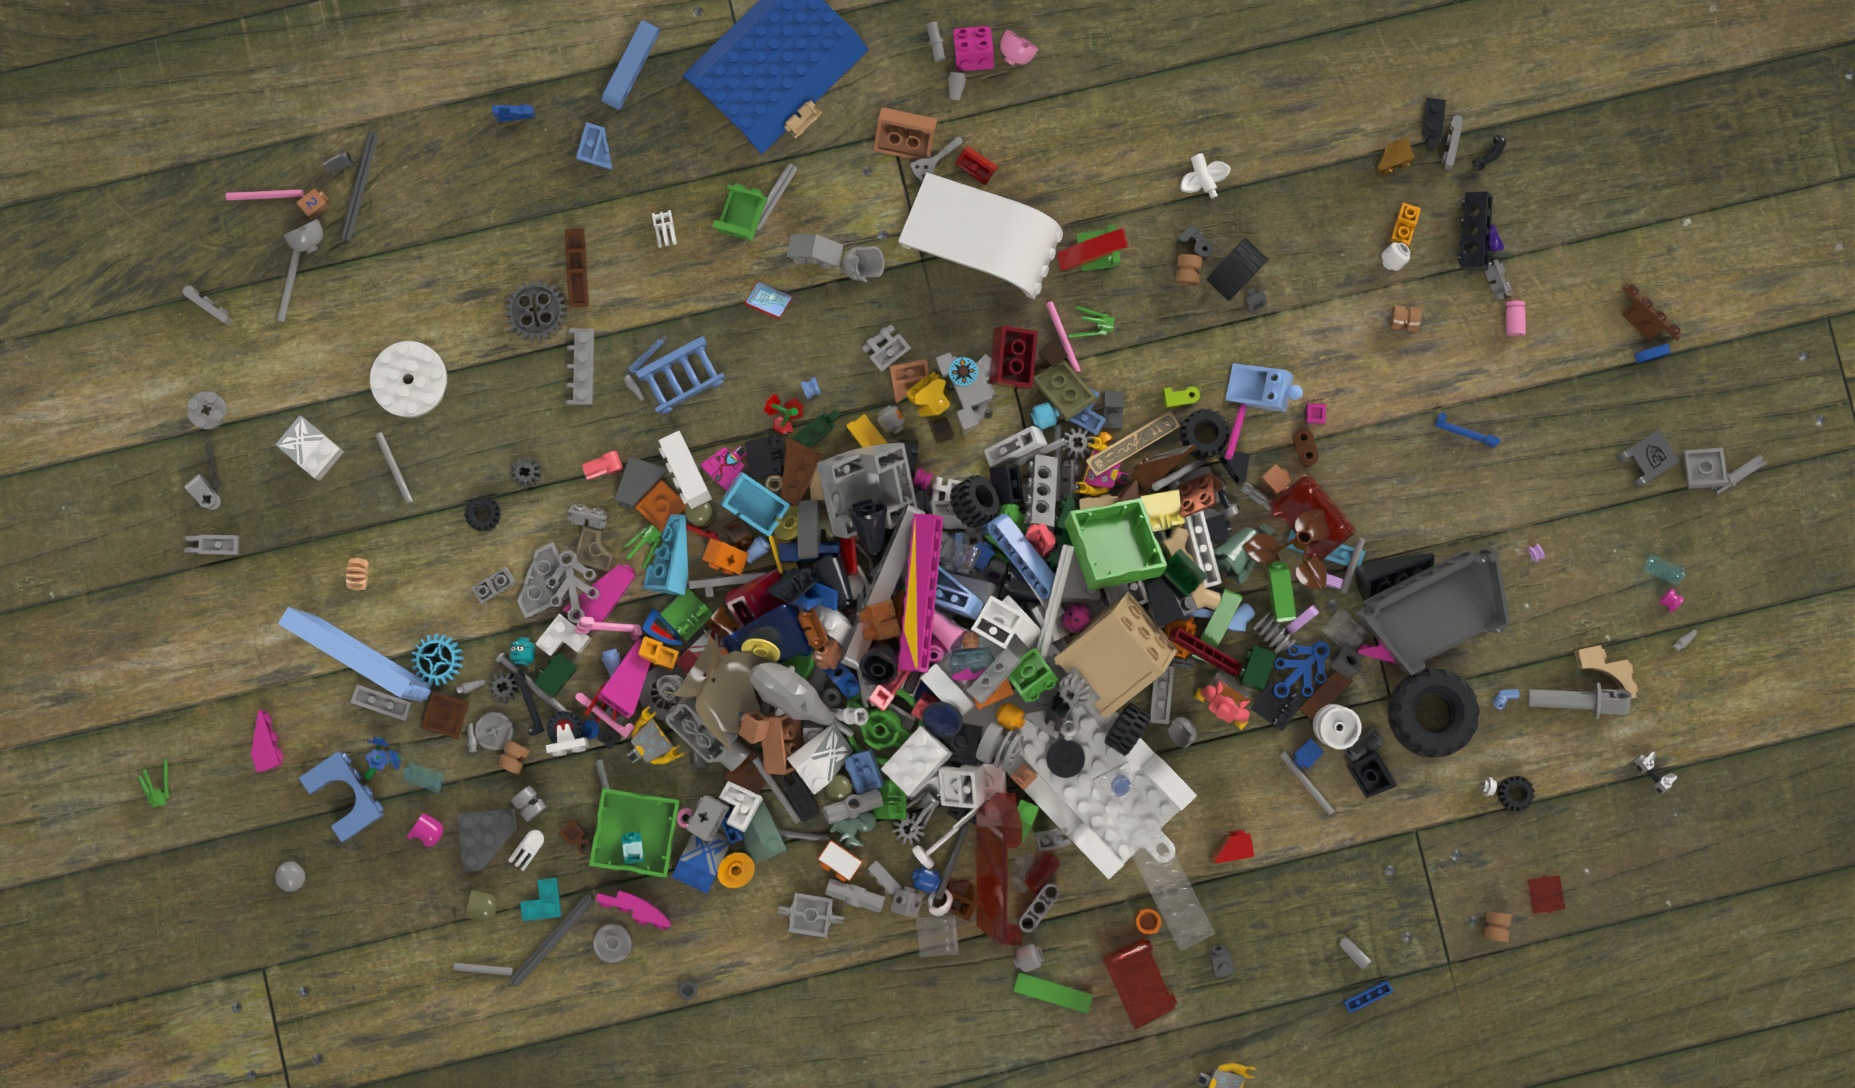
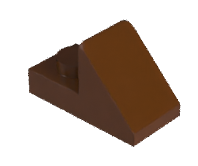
M1137 480L1126 486L1113 504L1138 499L1141 496L1150 494L1149 492H1138Z

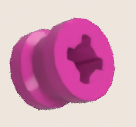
M919 468L912 483L914 486L918 485L922 490L926 491L934 474L926 473L924 469Z
M1671 588L1663 595L1659 603L1666 605L1668 611L1673 612L1683 602L1684 598L1678 596L1675 590Z

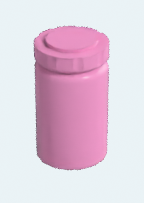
M1506 302V335H1526L1525 302Z

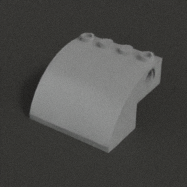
M889 443L859 448L817 463L833 536L850 538L857 534L848 509H852V504L861 500L872 499V502L878 503V500L886 502V528L888 529L896 526L906 504L918 508L904 443Z

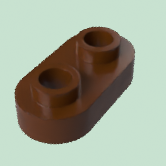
M1306 428L1298 429L1293 435L1298 459L1304 466H1312L1318 460V451L1313 435ZM1300 435H1306V441H1302ZM1306 453H1311L1312 459H1307Z

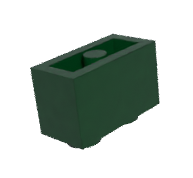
M1258 646L1252 647L1251 650L1248 649L1244 658L1247 661L1245 668L1242 667L1238 678H1240L1239 684L1259 692L1263 691L1276 653Z
M562 653L553 654L547 662L549 665L546 669L542 668L535 676L537 680L534 683L554 698L579 669Z

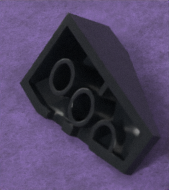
M1428 553L1381 559L1356 566V584L1363 602L1434 566L1435 555Z
M1163 574L1160 577L1146 579L1147 586H1145V591L1148 593L1150 601L1148 608L1157 628L1198 610L1192 595L1184 596Z

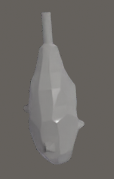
M768 662L754 666L752 669L751 684L764 702L775 707L776 716L779 717L786 714L795 720H810L823 726H829L834 723L838 730L845 735L852 737L854 734V730L835 719V714L822 702L817 691L795 672V667L792 665L785 667Z

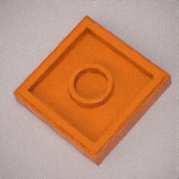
M660 480L635 508L663 533L670 515H681L685 511L687 504H684L682 499L664 481Z

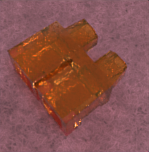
M885 599L878 603L865 606L866 609L857 612L860 622L869 620L870 628L862 630L864 640L874 639L879 641L901 635L897 618H892L896 616L892 599Z

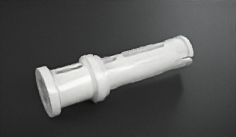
M829 708L835 714L836 720L844 721L846 724L864 725L868 720V713L864 708Z

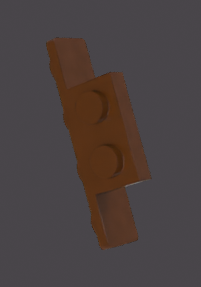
M1627 282L1624 284L1622 289L1635 302L1622 316L1649 341L1663 328L1678 341L1682 336L1680 333L1681 329L1676 324L1668 322L1666 320L1667 316L1662 311H1657L1647 297L1643 298L1636 286L1633 284L1629 285Z

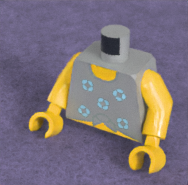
M650 706L642 711V715L635 723L631 733V742L635 748L627 753V756L632 763L643 757L646 763L650 762L653 765L667 764L683 756L684 753H678L677 749L681 746H674L656 720L653 719L656 712L652 715L649 714L648 709Z
M1236 1063L1220 1065L1217 1069L1213 1068L1211 1076L1200 1072L1196 1083L1206 1088H1243L1246 1078H1255L1249 1075V1070H1256V1068L1245 1067Z

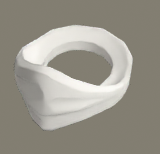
M945 889L944 892L947 895V901L939 908L933 906L936 891L929 895L928 909L932 915L943 916L949 911L953 897L948 889Z

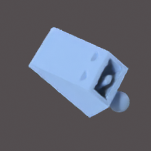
M1233 363L1225 400L1266 410L1286 412L1289 398L1292 400L1300 399L1303 395V390L1298 385H1292L1294 375L1287 370Z

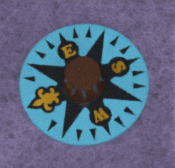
M957 358L949 367L951 380L959 386H968L977 378V365L969 358Z

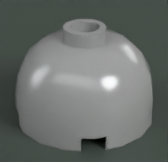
M318 219L283 236L293 250L310 253L318 249L316 245L323 239V229Z

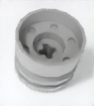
M992 721L980 741L976 759L989 764L995 757L994 767L999 768L1002 764L1001 770L1008 772L1021 752L1024 736L1019 733L1015 736V731L1011 730L1005 737L1004 726Z

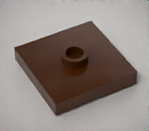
M432 691L421 728L459 739L470 702Z
M745 747L750 754L734 771L728 770L723 779L759 795L766 781L752 760L759 757L763 763L764 756Z

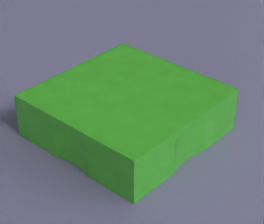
M1141 498L1117 502L1105 507H1091L1070 511L1064 522L1089 591L1160 577L1167 567L1159 543L1153 535L1150 520Z
M602 788L589 866L614 870L620 869L667 878L679 800ZM628 832L641 833L644 862L625 864L621 835Z

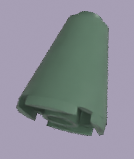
M1245 527L1228 538L1227 541L1213 548L1219 572L1224 570L1227 573L1225 576L1230 579H1237L1250 558L1244 549V543L1259 534L1256 529Z

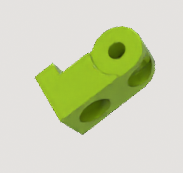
M1172 387L1162 390L1165 409L1194 405L1200 398V392L1195 387H1188L1184 391L1172 392Z

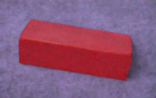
M969 146L963 149L955 162V165L985 185L998 168L997 165Z
M855 535L850 538L842 537L840 539L841 555H843L848 576L857 575Z

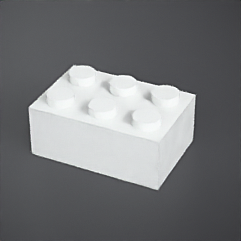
M920 726L881 770L908 796H915L953 753L937 737L927 731L925 727Z

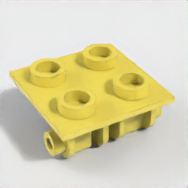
M1179 489L1141 496L1150 520L1152 532L1184 526V517L1180 514Z

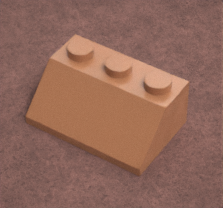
M882 107L878 119L873 151L915 160L930 158L937 119Z
M775 712L765 714L771 721L766 739L761 741L765 774L785 775L795 770L787 758L804 746L801 720H795L786 714L778 717L775 715Z

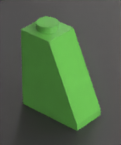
M1273 562L1267 565L1271 610L1277 622L1296 620L1290 570L1286 562Z
M1019 800L1006 835L1024 843L1039 807Z

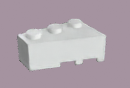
M822 605L813 607L825 634L845 646L853 628L845 614L839 608L834 611ZM799 606V608L795 612V615L798 616V613L801 611H805V613H807L809 610H804L801 608V606Z

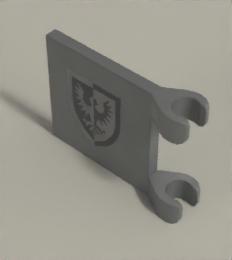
M1660 429L1616 456L1619 462L1632 456L1644 474L1633 481L1636 488L1641 487L1680 462Z

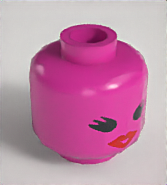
M1077 604L1071 605L1062 615L1063 625L1072 633L1075 631L1081 632L1091 621L1088 615L1090 610L1083 604L1080 606Z

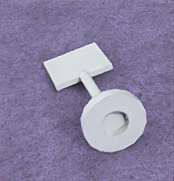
M974 808L953 826L951 831L927 851L919 845L912 848L918 860L927 869H931L934 862L930 854L981 809Z

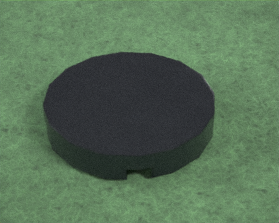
M1059 740L1052 744L1047 751V766L1058 777H1074L1084 767V751L1073 740Z

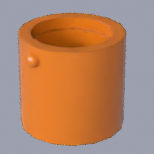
M1143 908L1136 913L1134 923L1136 928L1144 934H1157L1161 926V918L1155 910Z

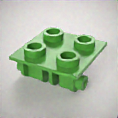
M688 587L685 590V595H679L660 613L686 641L714 614Z
M883 780L885 785L875 788L880 791L883 806L873 809L875 818L906 819V793L892 780Z

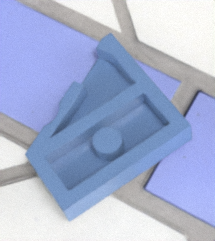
M586 122L576 160L611 170L612 164L605 128Z

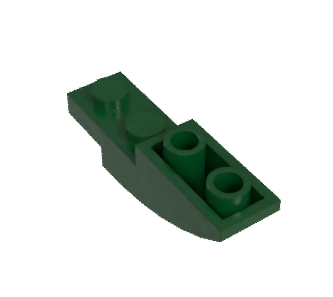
M1068 494L1066 500L1062 499L1058 509L1061 511L1060 516L1056 515L1054 520L1055 530L1053 534L1057 535L1054 546L1057 547L1055 552L1051 551L1048 562H1050L1049 568L1053 572L1057 570L1063 545L1073 546L1064 523L1070 511L1076 510L1073 496Z

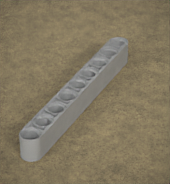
M906 504L901 512L840 656V663L859 670L860 661L868 652L910 553L909 541L912 536L911 522L914 514H925L924 511L909 504Z

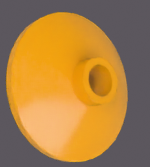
M730 854L720 862L717 877L721 884L728 888L744 886L752 879L755 872V864L747 854Z

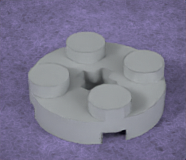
M203 391L197 393L188 401L187 414L190 421L198 428L212 430L224 422L225 415H227V405L224 399L216 393ZM205 406L212 408V410L209 411L210 415L203 413Z

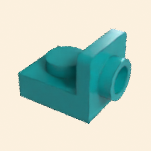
M628 832L621 835L625 864L644 862L641 833Z

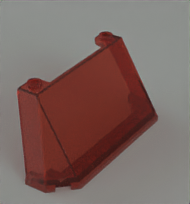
M996 792L977 811V891L979 894L977 902V927L995 946H1022L1021 928L1016 924H1008V848H1017L1023 840V826L1016 804V793Z

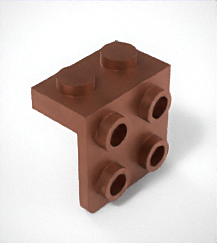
M1212 472L1177 486L1181 502V516L1186 518L1215 506V492L1222 490L1223 485Z

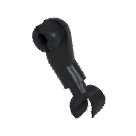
M1496 135L1493 138L1494 146L1491 151L1485 154L1483 158L1474 159L1471 162L1474 165L1473 167L1481 171L1485 168L1486 163L1488 164L1498 159L1506 146V139L1501 135Z

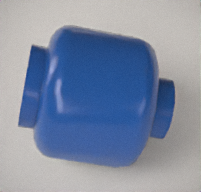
M924 865L919 869L915 868L911 875L913 886L927 894L932 891L935 892L941 881L937 870L933 868L927 869Z

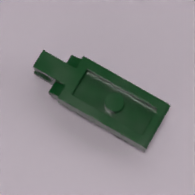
M836 410L828 415L825 412L822 415L820 414L791 439L809 448L813 447L836 426L833 422L840 417V414Z

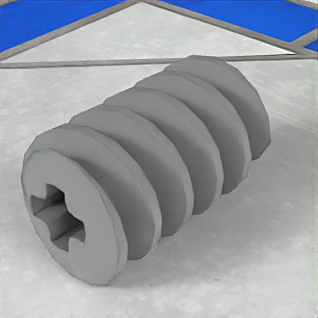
M1268 613L1255 624L1253 629H1261L1258 635H1266L1263 640L1264 642L1271 640L1269 648L1276 646L1274 653H1283L1296 640L1292 639L1289 641L1288 639L1291 634L1283 635L1285 628L1278 629L1280 622L1273 623L1275 616L1268 618Z

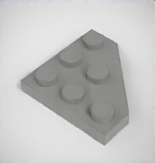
M554 542L535 550L530 569L527 572L521 594L517 600L525 619L553 607L550 604V598L556 594L567 578L565 571L559 579L560 585L558 588L552 589L547 586L548 578L552 577L560 565L558 562L560 554ZM556 580L551 581V586H554ZM569 589L562 598L563 601L570 598ZM558 598L554 600V605L558 604Z

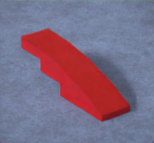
M1121 228L1091 238L1056 254L1060 270L1065 271L1097 261L1099 258L1111 255L1113 252L1128 248L1129 246L1125 230Z

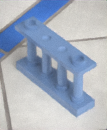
M703 336L635 371L640 381H647L660 405L655 408L658 414H667L673 410V406L711 386L715 388L724 383L723 380L726 379L724 374L717 375L705 353V347L708 345ZM693 353L698 354L711 378L700 384L688 362V356ZM676 362L681 363L694 387L683 393L671 370V365ZM659 371L665 373L677 396L668 402L665 400L654 379V374Z

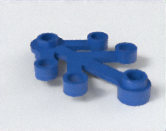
M1323 641L1315 642L1312 647L1292 644L1287 649L1289 656L1311 654L1306 660L1275 659L1273 665L1278 670L1297 668L1283 683H1277L1273 687L1275 697H1286L1289 694V687L1302 674L1303 687L1300 691L1303 697H1310L1313 694V688L1311 687V665L1315 661L1317 673L1314 675V681L1317 684H1322L1326 681L1324 659L1329 656L1330 648ZM1291 647H1294L1296 649L1295 654H1292L1290 652ZM1317 648H1321L1323 653L1318 654ZM1278 660L1283 662L1282 667L1277 665ZM1318 675H1322V676H1323V680H1322V681H1318V679H1317V676H1318ZM1278 687L1283 689L1282 694L1277 692ZM1305 688L1310 690L1309 695L1304 693Z

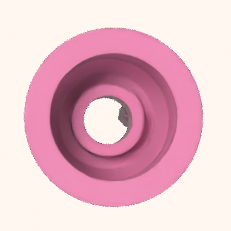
M934 610L932 633L941 641L948 652H952L961 645L962 638L967 631L957 626L943 613L941 614L938 610Z

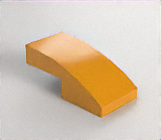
M644 636L638 655L672 671L679 651L663 646L662 642Z

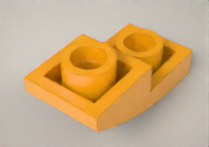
M1402 203L1390 242L1403 243L1409 247L1421 208Z

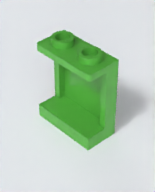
M734 184V186L727 185L729 195L720 221L714 220L712 227L720 233L753 241L767 198L762 195V191L755 188L747 190L740 184Z

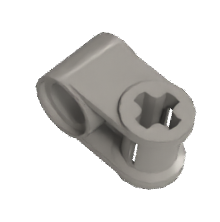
M200 473L184 486L202 507L215 510L220 506V497Z

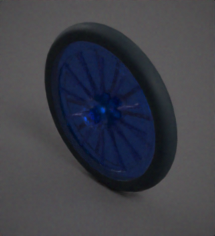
M935 702L925 708L922 722L925 729L933 736L950 738L961 730L963 718L959 710L952 704Z

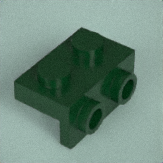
M1181 549L1174 553L1162 573L1186 597L1195 592L1207 578L1202 569Z

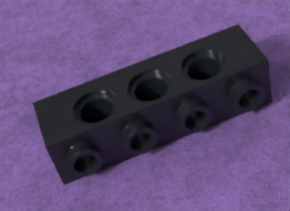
M1465 192V198L1462 200V208L1464 210V217L1461 218L1463 233L1460 236V246L1462 249L1458 262L1465 271H1488L1490 251L1489 230L1493 196L1489 192ZM1479 209V214L1473 217V212ZM1478 228V232L1472 235L1473 229ZM1477 246L1476 252L1471 254V249Z

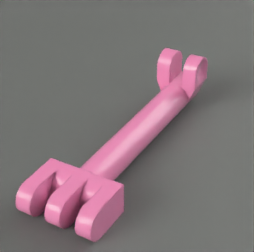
M582 617L574 628L576 633L588 634L590 630L630 632L633 641H637L642 635L640 625L594 622L593 617Z
M577 693L575 696L587 708L592 702L583 693ZM596 704L591 710L624 738L634 728L632 723H628L623 727L616 720L613 721V718Z

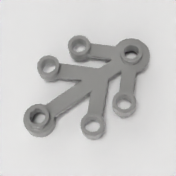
M566 550L560 554L558 559L560 565L552 577L548 578L547 586L552 589L558 588L560 585L559 579L566 571L567 578L556 594L550 598V604L556 608L560 607L563 603L562 598L569 589L571 609L568 611V619L578 624L580 619L585 617V613L580 609L577 588L585 592L593 600L599 597V590L588 586L575 577L574 569L581 572L588 581H593L596 578V572L580 564L577 555L573 551ZM568 557H571L570 563H566ZM592 572V577L588 578L587 574ZM552 580H556V584L554 586H551ZM592 590L596 592L594 596H590ZM558 598V604L554 605V600ZM576 613H580L579 619H575Z

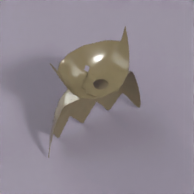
M705 631L709 642L681 686L675 693L663 692L687 698L696 696L695 709L710 732L726 748L732 750L724 732L739 734L741 721L738 713L753 712L755 710L761 711L753 690L755 688L750 682L752 669L754 666L762 663H779L739 651H733L721 656L718 645Z

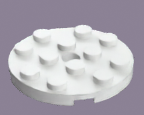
M415 341L398 342L387 347L374 361L370 373V386L376 401L388 412L406 418L418 417L434 409L442 400L447 385V371L440 356L430 347ZM406 374L413 375L414 380L411 384L404 383Z

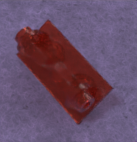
M1046 852L1023 883L1035 894H1038L1060 866V861Z

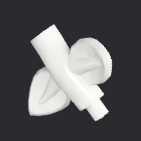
M1203 153L1193 156L1191 161L1195 172L1187 173L1182 178L1180 184L1181 191L1194 193L1203 188L1204 192L1208 193L1211 199L1217 197L1215 182H1220L1228 176L1231 170L1230 166L1221 161H1214L1207 166Z

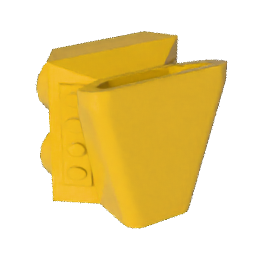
M936 372L929 374L906 392L908 400L919 405L917 413L921 417L939 415L950 406L951 393L948 389L944 388L946 381Z

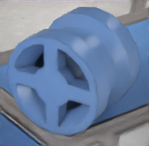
M815 377L811 378L808 382H800L807 400L811 399L813 395H821Z

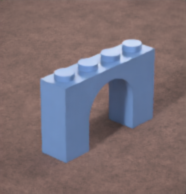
M336 752L299 777L309 794H315L335 780H343L354 789L356 802L353 810L331 826L340 841L346 842L384 816L382 813L384 809L378 801L375 802L372 798L373 792L369 786H364L360 780L362 779L360 772L357 769H353L350 765L352 762L350 757L346 753Z

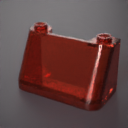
M1309 474L1303 475L1269 504L1272 507L1270 509L1272 514L1276 518L1280 516L1296 534L1294 524L1300 515L1310 510H1324L1327 526L1326 534L1321 540L1311 541L1308 545L1309 552L1307 555L1310 559L1318 558L1323 561L1357 534L1355 527Z
M1144 937L1101 956L1134 1030L1175 1010V1005L1178 1004L1174 994H1169L1151 954L1153 947L1149 939L1145 941Z

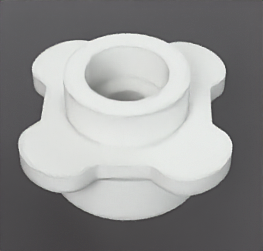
M1069 718L1059 733L1064 735L1065 740L1070 741L1075 734L1081 732V728L1076 726L1073 719Z

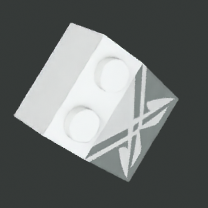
M301 415L275 444L300 467L319 481L344 453L340 447Z
M833 723L787 759L812 793L816 794L831 782L845 763V759L853 752V749Z

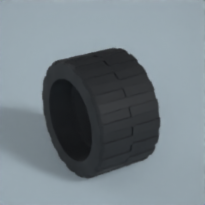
M1244 238L1212 271L1206 280L1223 297L1230 301L1268 261V258L1247 238Z

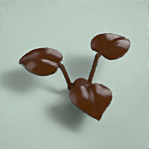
M1323 509L1310 510L1300 515L1294 524L1297 535L1294 539L1278 548H1275V539L1265 533L1257 534L1244 543V549L1248 556L1260 564L1274 562L1276 560L1275 552H1279L1293 544L1296 549L1304 551V563H1300L1295 571L1299 583L1305 587L1322 590L1325 587L1327 572L1322 561L1318 558H1311L1307 561V551L1309 550L1308 545L1310 542L1319 541L1326 534L1327 526Z

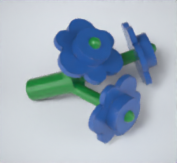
M378 736L374 737L373 740H367L368 743L376 744V749L367 754L365 758L369 762L370 767L364 775L367 780H371L376 771L382 770L387 764L392 763L395 770L400 768L401 758L397 752L394 753L393 749L388 750L390 759H387L386 752L380 750V745H390V743L385 742V738Z

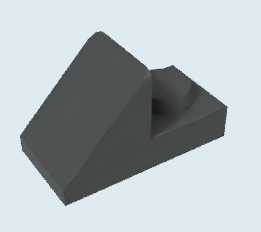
M1104 391L1103 417L1106 418V422L1103 428L1122 429L1124 391Z

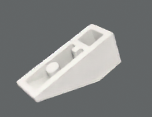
M1030 426L985 449L984 452L989 466L992 468L1047 445L1042 429Z

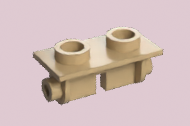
M811 100L805 102L798 110V113L801 115L799 118L794 114L785 122L784 129L786 133L795 139L811 123L816 121L822 113Z

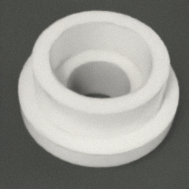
M1486 777L1481 781L1480 790L1484 796L1494 795L1497 782L1491 777Z

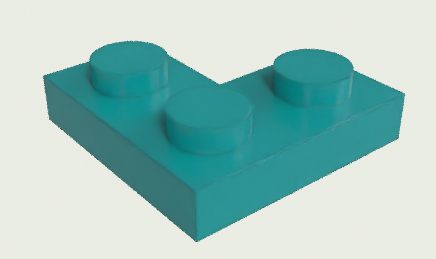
M558 877L537 880L539 899L520 902L522 921L561 917Z

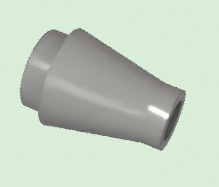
M950 72V77H948L950 100L960 101L967 80L965 79V74Z

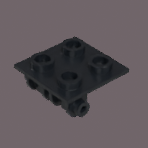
M772 434L769 437L745 442L752 479L784 473L786 450L782 434Z
M793 567L768 588L766 592L791 605L816 584L818 579L811 576L812 571L809 568H803L800 571Z
M1272 678L1251 710L1283 732L1304 700L1299 694L1289 690V694L1284 698L1275 697L1273 687L1280 682ZM1278 687L1277 692L1282 694L1283 689Z

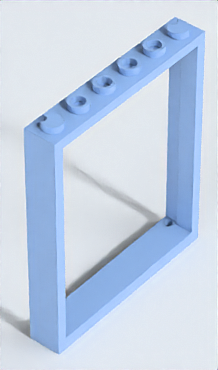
M288 607L278 623L280 626L400 698L422 702L424 699L427 700L432 690L430 688L432 685L428 684V682H422L421 678L315 614Z

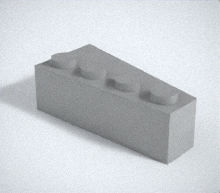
M1074 550L1060 603H1098L1100 600V589L1089 591Z

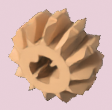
M351 558L348 561L346 569L347 588L356 591L366 589L369 575V563L367 560Z

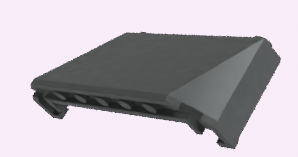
M1481 548L1478 553H1470V550L1462 551L1364 600L1363 609H1359L1357 615L1403 671L1410 675L1420 674L1425 668L1424 661L1485 630L1500 633L1504 631V628L1510 626L1499 554L1490 548Z

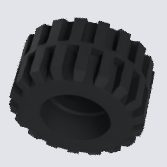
M1204 408L1199 409V411L1192 412L1183 422L1180 429V440L1183 442V447L1193 444L1197 446L1191 452L1194 454V457L1204 459L1214 457L1228 443L1230 430H1228L1229 424L1225 422L1226 418L1224 416L1221 417L1219 415L1220 412H1214L1209 408L1207 410H1204ZM1207 423L1214 428L1216 437L1212 443L1202 444L1197 441L1194 436V429L1198 424Z
M973 475L955 485L950 494V504L953 507V512L957 515L958 520H961V523L966 524L970 528H978L996 518L1000 512L999 506H1001V502L999 501L997 490L992 486V483L984 477L981 478L980 475Z
M1130 702L1112 725L1105 737L1104 743L1123 756H1126L1145 731L1150 722L1151 715Z

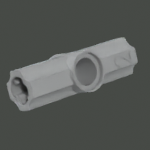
M875 789L861 795H850L846 800L823 807L826 822L832 824L846 818H856L860 813L883 806L880 791ZM853 804L857 806V808L852 809L849 807V805Z
M831 878L825 892L826 895L843 900L844 903L859 908L864 907L878 913L881 912L885 900L884 896L866 891L863 887L854 884L849 885Z

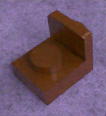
M739 517L723 527L740 550L750 547L755 540Z

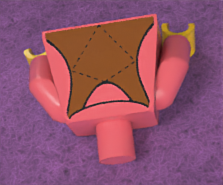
M1221 680L1218 681L1215 687L1210 685L1203 689L1198 688L1194 698L1203 703L1207 699V708L1215 713L1219 719H1223L1228 723L1233 722L1240 730L1246 726L1250 713L1244 708L1250 702L1249 699Z

